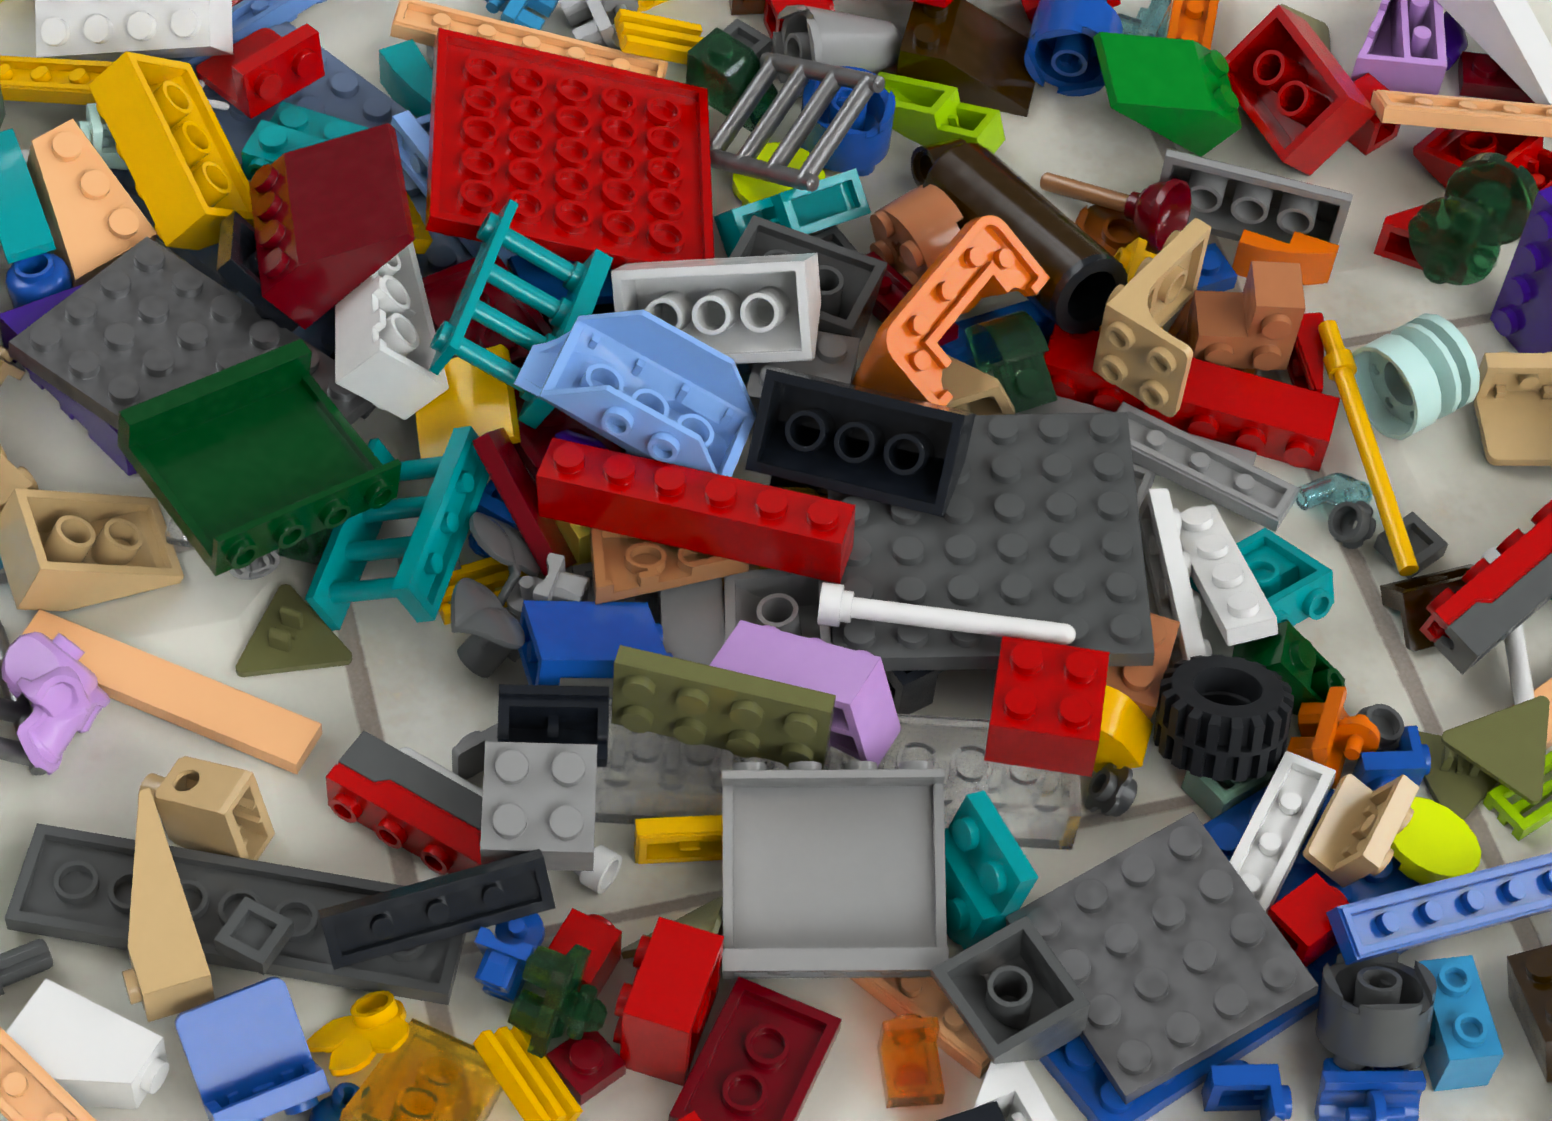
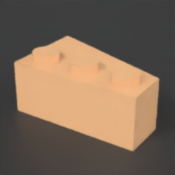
M73 118L31 141L27 167L56 246V250H53V252L66 262L71 273L73 287L88 282L145 237H149L153 241L156 240L157 233Z

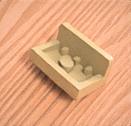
M1352 774L1345 775L1340 779L1303 851V856L1343 888L1368 874L1372 876L1378 875L1386 868L1393 857L1394 850L1390 847L1396 835L1408 825L1413 817L1414 810L1410 806L1420 787L1403 774L1372 791Z

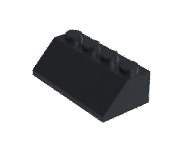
M784 368L767 369L745 470L944 517L965 464L976 413Z

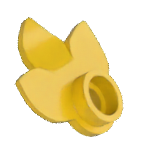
M376 991L364 995L351 1006V1015L330 1021L306 1041L310 1052L331 1053L329 1071L332 1076L343 1077L354 1074L369 1065L377 1053H393L406 1041L410 1033V1026L405 1021L406 1010L403 1003L396 1000L391 992Z

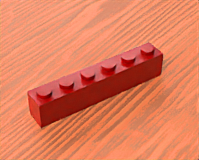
M1056 324L1054 325L1042 361L1036 390L1116 412L1120 405L1125 402L1186 433L1253 451L1259 456L1288 463L1294 467L1320 471L1341 398L1192 358L1180 410L1173 417H1167L1159 411L1149 408L1141 400L1120 387L1107 382L1102 376L1092 371L1100 332L1092 330L1085 334H1070L1059 328Z
M553 437L536 474L538 512L541 517L823 581L841 583L854 545L855 505Z

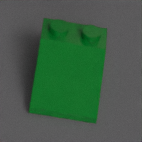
M1099 32L1093 36L1110 107L1115 111L1200 157L1242 128L1237 110L1239 101L1232 91L1227 74L1229 72V65L1224 56L1217 50L1211 51L1194 40Z

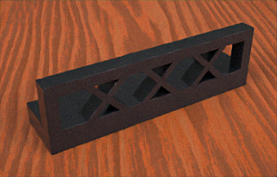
M537 849L318 910L335 970L479 930L481 926L484 928L556 907L544 857L541 850Z

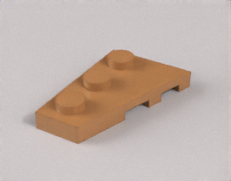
M590 528L595 605L749 571L748 563Z

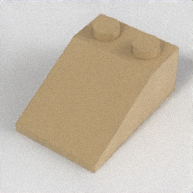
M14 488L0 513V557L16 608L19 610L41 609L44 611L66 612L179 584L184 578L157 498Z

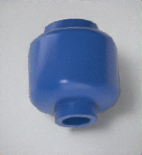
M46 252L14 262L6 272L5 284L13 308L73 288L71 273L66 262L52 253Z

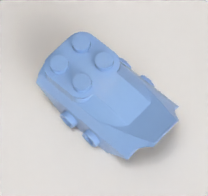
M644 309L578 316L572 329L566 334L549 342L532 346L514 382V385L549 403L584 426L625 449L626 454L728 477L733 475L757 416L734 359Z

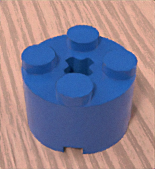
M1040 0L1033 17L1024 55V63L1029 75L1043 87L1045 82L1058 87L1057 93L1065 96H1086L1098 92L1105 86L1093 36L1099 32L1122 34L1123 27L1119 15L1107 3V0Z
M842 66V67H845V68H850V69H855V70H860V71H864V72L873 73V72H871V71H868V70H865V69H862V68ZM809 80L803 91L801 112L821 82ZM841 86L801 148L811 153L852 92V88ZM884 88L880 93H873L824 166L825 169L843 173L856 168L859 176H867L874 171L875 165L885 158L890 147L896 104L892 91L889 94Z

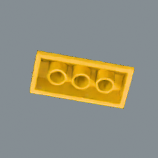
M126 51L88 84L97 103V111L106 121L116 142V150L125 161L135 181L136 192L145 202L155 223V231L166 247L201 250L219 243L221 221L234 210L254 227L249 182L190 63Z

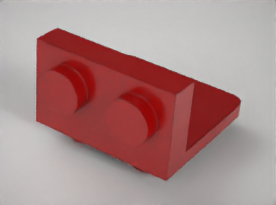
M307 23L283 37L270 28H261L234 43L233 55L212 56L196 66L197 77L252 119L325 76L319 32Z

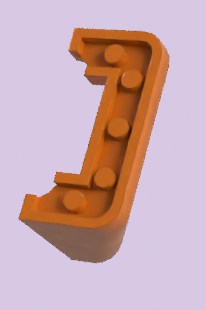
M987 215L971 219L963 226L880 325L852 380V385L947 406L953 396L948 390H943L941 378L942 370L947 368L952 360L937 342L961 314L970 312L982 298L1007 294L1013 291L1020 292L1024 297L1037 295L1050 277L1001 218Z

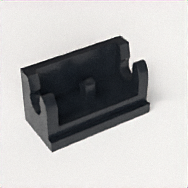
M499 684L498 742L597 745V767H607L609 687Z

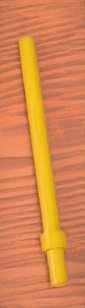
M1326 320L1318 325V331L1326 352L1323 362L1329 379L1336 382L1399 575L1410 576L1416 573L1419 567L1354 376L1357 372V366L1351 350L1346 349L1337 322L1335 320Z

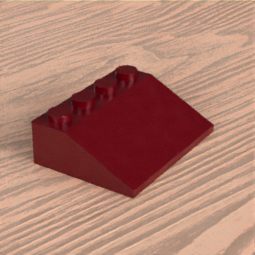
M389 123L284 153L271 165L266 164L259 168L252 177L251 182H249L262 297L304 330L415 240L396 131Z

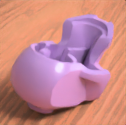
M32 632L20 635L9 645L2 662V679L7 683V687L12 695L18 698L23 693L32 702L31 707L34 711L19 725L16 734L29 761L35 768L40 767L50 775L59 768L63 752L77 731L79 733L89 731L96 716L102 708L109 704L110 699L108 694L98 686L96 675L79 661L85 653L83 650L60 633L51 640L43 633Z

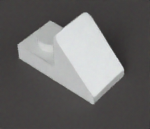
M1024 1061L999 1064L990 1062L974 1108L997 1101L1004 1118L1007 1117V1121H1057Z

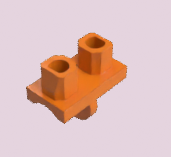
M1345 686L1330 687L1326 702L1301 703L1298 713V726L1301 737H1291L1287 751L1336 770L1331 789H1336L1346 758L1357 760L1361 752H1376L1380 743L1381 734L1378 727L1369 721L1366 715L1358 714L1350 717L1343 707L1347 696Z

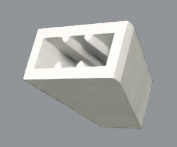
M47 978L44 979L6 1031L81 1106L137 1110L148 1093L154 1094L160 1089L169 1071V1063L162 1036Z

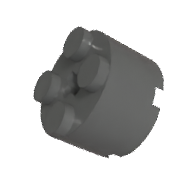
M1397 952L1350 965L1345 964L1342 953L1337 954L1335 964L1329 966L1328 962L1326 963L1322 973L1315 1030L1321 1044L1334 1054L1333 1062L1337 1066L1349 1071H1359L1366 1066L1397 1067L1405 1070L1420 1067L1423 1055L1428 1048L1437 990L1436 979L1426 966L1416 960L1414 969L1399 963V953Z

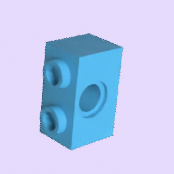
M1473 956L1419 961V963L1431 971L1437 983L1429 1043L1423 1055L1434 1092L1488 1085L1504 1053Z

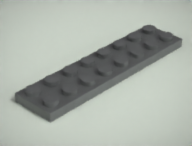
M37 823L5 916L7 929L128 950L135 840ZM169 846L207 964L256 972L215 951L214 938L246 896L294 922L295 932L265 974L369 992L389 991L393 996L449 1005L466 933L334 970L318 910L403 887V885Z

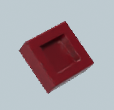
M592 1024L546 1054L547 1059L580 1106L626 1074V1063Z

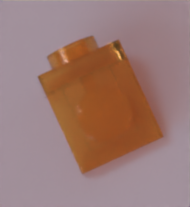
M902 1014L894 1017L892 1020L882 1022L877 1049L886 1108L943 1104L945 1091L937 1047L940 1030L937 1017Z

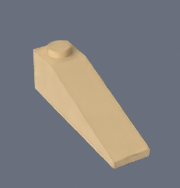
M150 788L140 790L138 796L128 933V952L132 968L122 971L131 1005L142 1002L148 1022L181 1013L215 999L211 973Z

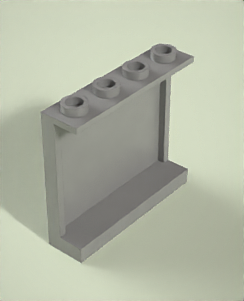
M912 760L899 763V769H877L876 762L851 761L844 763V770H822V764L819 762L798 761L789 763V770H767L765 763L748 761L733 764V770H722L723 979H738L739 976L744 979L932 977L931 969L949 959L946 923L945 769H933V763L929 761Z

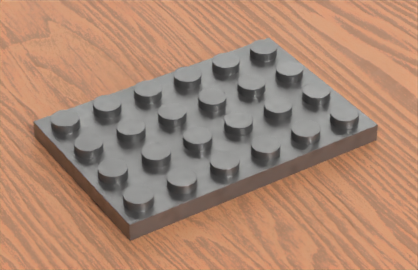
M145 237L10 340L9 356L118 430L119 411L302 338L286 328H280L271 319H262L255 307L149 237ZM303 340L312 351L311 376L352 425L374 405L372 402L336 384L335 360Z

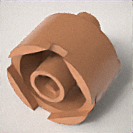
M922 184L875 211L870 216L875 242L870 245V251H874L914 286L958 234L960 229L956 222L963 219V216L944 191L932 184L923 188Z

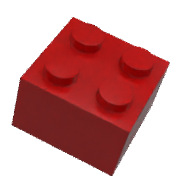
M1002 636L984 761L1092 777L1100 739L1110 652Z
M663 917L658 918L652 937L644 934L641 936L633 961V967L637 968L633 984L624 982L614 1015L618 1016L619 1019L615 1028L613 1042L621 1044L620 1057L626 1063V1069L684 1086L718 994L724 936Z

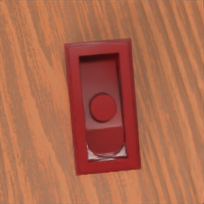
M1320 312L1305 313L1289 359L1287 372L1292 385L1322 393L1324 346L1318 331V325L1324 322V317Z

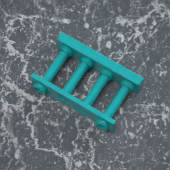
M510 199L498 215L489 212L478 230L476 238L483 242L449 322L444 321L432 339L430 348L436 350V354L429 371L438 375L454 355L520 391L519 397L524 399L525 402L518 420L536 429L555 407L514 385L521 368L465 338L464 335L471 319L528 351L535 344L557 339L572 329L578 316L592 315L613 258L596 248L583 264L579 261L572 264L514 231L509 226L519 204ZM501 246L564 281L562 286L568 289L566 297L558 300L495 264ZM486 282L549 317L548 323L554 326L552 333L543 336L479 300Z
M471 426L453 429L443 456L400 461L402 466L399 482L434 478L427 496L393 499L379 509L371 508L348 518L343 524L333 528L305 596L308 604L332 631L341 629L351 602L397 598L417 623L435 621L470 529L469 519L476 512L489 479V474L473 446V440L479 436ZM379 438L370 439L367 446L382 465L395 460ZM419 517L411 536L377 539L383 521ZM403 558L395 577L360 580L367 561Z

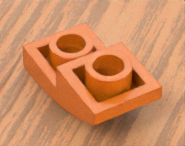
M1244 229L1238 243L1232 268L1237 275L1247 278L1252 261L1300 263L1303 285L1328 283L1339 245L1294 231L1288 244Z

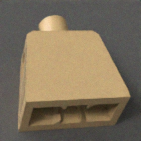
M184 756L176 761L166 777L150 773L141 783L139 791L150 788L169 839L183 848L258 861L275 835L254 773L248 770Z

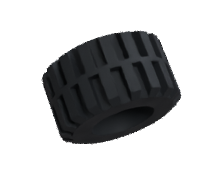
M1211 654V656L1199 655L1190 657V660H1180L1174 663L1173 668H1168L1163 674V679H1161L1154 726V744L1159 747L1158 752L1163 758L1171 760V764L1178 769L1190 771L1191 775L1208 777L1216 781L1233 780L1235 782L1246 781L1247 778L1258 779L1266 776V771L1273 772L1277 769L1286 752L1294 705V695L1291 694L1292 688L1287 682L1282 681V676L1277 672L1267 670L1265 665L1247 661L1245 658Z

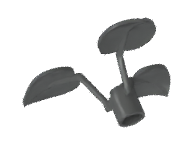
M475 512L469 519V526L474 539L493 559L508 566L509 576L498 597L483 584L470 578H462L455 585L452 593L451 631L452 633L471 634L458 648V656L463 664L474 674L488 678L507 657L513 662H517L520 658L518 649L525 643V633L518 620L503 606L520 578L521 571L529 576L537 577L541 569L521 532L497 518L481 512Z

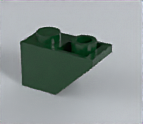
M1289 621L1278 623L1277 635L1234 645L1232 657H1241L1247 661L1265 665L1267 670L1277 672L1282 676V681L1290 685L1292 688L1291 694L1294 695L1292 711L1294 715H1298L1301 703L1326 702L1330 687L1345 686V678Z

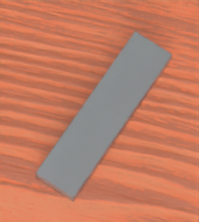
M1125 402L1116 411L1127 412L1134 463L1274 532L1277 531L1298 497L1300 488Z

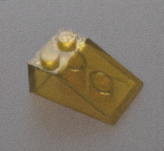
M412 1018L408 1023L410 1033L406 1041L393 1053H386L342 1110L339 1121H487L503 1089L473 1045Z

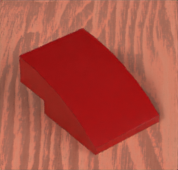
M1436 128L1413 147V155L1449 192L1484 218L1519 237L1523 233L1538 191L1552 186V152L1543 148L1544 137Z

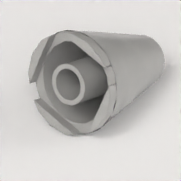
M805 5L786 6L779 12L777 20L784 19L781 31L773 32V54L778 53L840 67H857L873 73L895 65L903 40L900 31L890 21ZM782 73L777 75L780 83H785L790 76ZM804 89L802 90V92L800 93V95H799L798 97H803V91H804Z

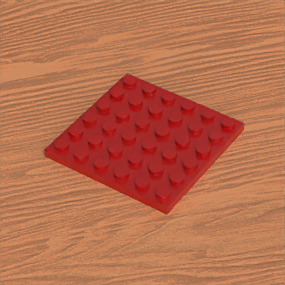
M438 28L434 41L425 230L441 233L446 236L483 242L476 238V235L489 212L498 215L511 199L519 205L509 228L565 260L584 263L596 248L613 258L609 268L613 270L627 263L713 259L714 233L708 89Z

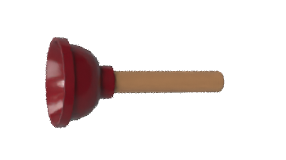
M1049 172L1044 173L1040 179L1042 190L1123 212L1127 219L1133 220V225L1138 235L1142 239L1147 240V243L1150 244L1154 251L1160 252L1169 235L1175 230L1181 232L1187 226L1192 203L1191 189L1186 181L1176 178L1167 182L1154 183L1145 188L1141 193L1132 192L1130 195Z

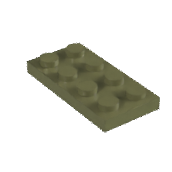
M620 645L614 661L611 723L622 725L626 729L637 733L652 732L673 737L688 745L703 744L728 750L732 754L743 758L758 757L779 762L788 768L789 763L819 762L822 764L823 770L828 754L836 695Z

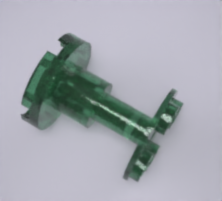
M1486 152L1471 156L1448 179L1444 197L1436 198L1426 203L1410 220L1408 225L1410 247L1415 259L1423 268L1425 277L1430 282L1462 286L1471 285L1483 280L1494 269L1498 262L1501 245L1514 242L1522 235L1539 191L1536 181L1527 169L1522 165L1516 168L1512 163L1504 161L1507 156L1499 153Z

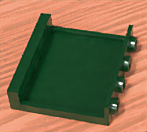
M302 339L119 411L117 446L215 576L234 568H244L261 556L280 548H290L309 535L325 528H336L348 518L371 508L379 509L387 505L392 499L397 498L401 462L395 459L382 465L311 376L312 351Z

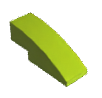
M881 71L877 74L884 77L885 89L889 94L892 91L895 96L896 104L892 129L922 146L961 138L967 143H979L993 153L1006 140L1000 110L960 102L957 87Z

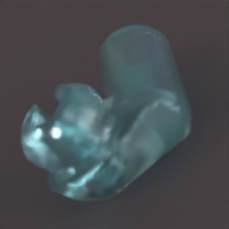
M1333 473L1299 486L1300 490L1296 502L1302 510L1306 511L1324 503L1336 506L1345 501L1356 503L1361 500L1369 504L1373 494L1369 484L1343 473Z

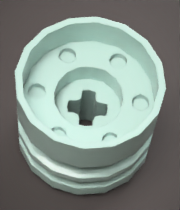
M1424 313L1391 331L1390 334H1385L1352 353L1357 366V372L1354 376L1370 424L1388 438L1403 440L1435 423L1437 419H1441L1473 402L1479 391L1480 372L1475 354L1462 333L1451 322L1437 314Z

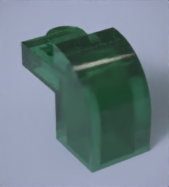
M1017 311L974 324L965 329L977 369L984 373L993 372L994 377L1000 381L1015 408V414L1058 400L1043 353L1049 351L1047 342L1039 326L1028 313Z

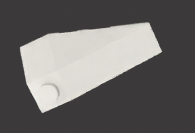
M1437 0L1536 104L1552 105V46L1526 0Z

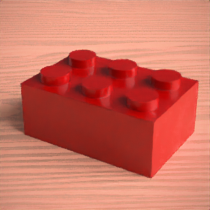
M1279 4L1225 57L1229 65V72L1227 74L1231 88L1237 96L1241 107L1280 160L1309 176L1376 113L1308 22Z

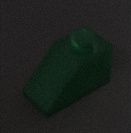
M716 27L688 51L686 84L707 88L708 105L723 115L728 116L760 69V61L753 49ZM773 83L743 125L750 132L753 131L778 94Z

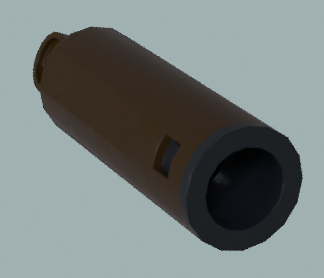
M959 138L920 146L913 151L911 171L916 185L920 186L923 184L924 188L932 184L949 196L963 216V219L956 222L960 230L971 219L987 215L997 216L1009 226L1050 277L1048 282L1037 295L1026 297L1059 328L1070 334H1085L1102 325L1106 302L1110 294L1119 284L1124 286L1127 284L1128 274L1122 263L983 145L967 143Z

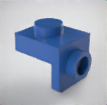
M1417 725L1405 726L1396 751L1361 752L1352 775L1372 791L1403 774L1420 786L1424 775L1430 773L1431 755L1428 745L1421 744Z
M1228 1060L1218 1065L1210 1066L1201 1090L1204 1112L1260 1110L1261 1121H1269L1273 1116H1277L1283 1121L1291 1118V1090L1288 1085L1281 1084L1278 1064H1248L1243 1060Z

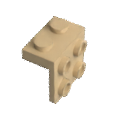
M1504 351L1484 353L1479 366V391L1473 403L1486 460L1494 466H1552V352L1510 353Z

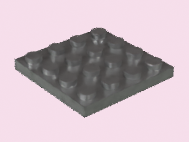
M1194 812L1006 916V926L1025 915L1029 918L1090 1002L1087 1026L1082 1031L1080 1037L1125 1104L1313 997L1318 991L1317 982Z

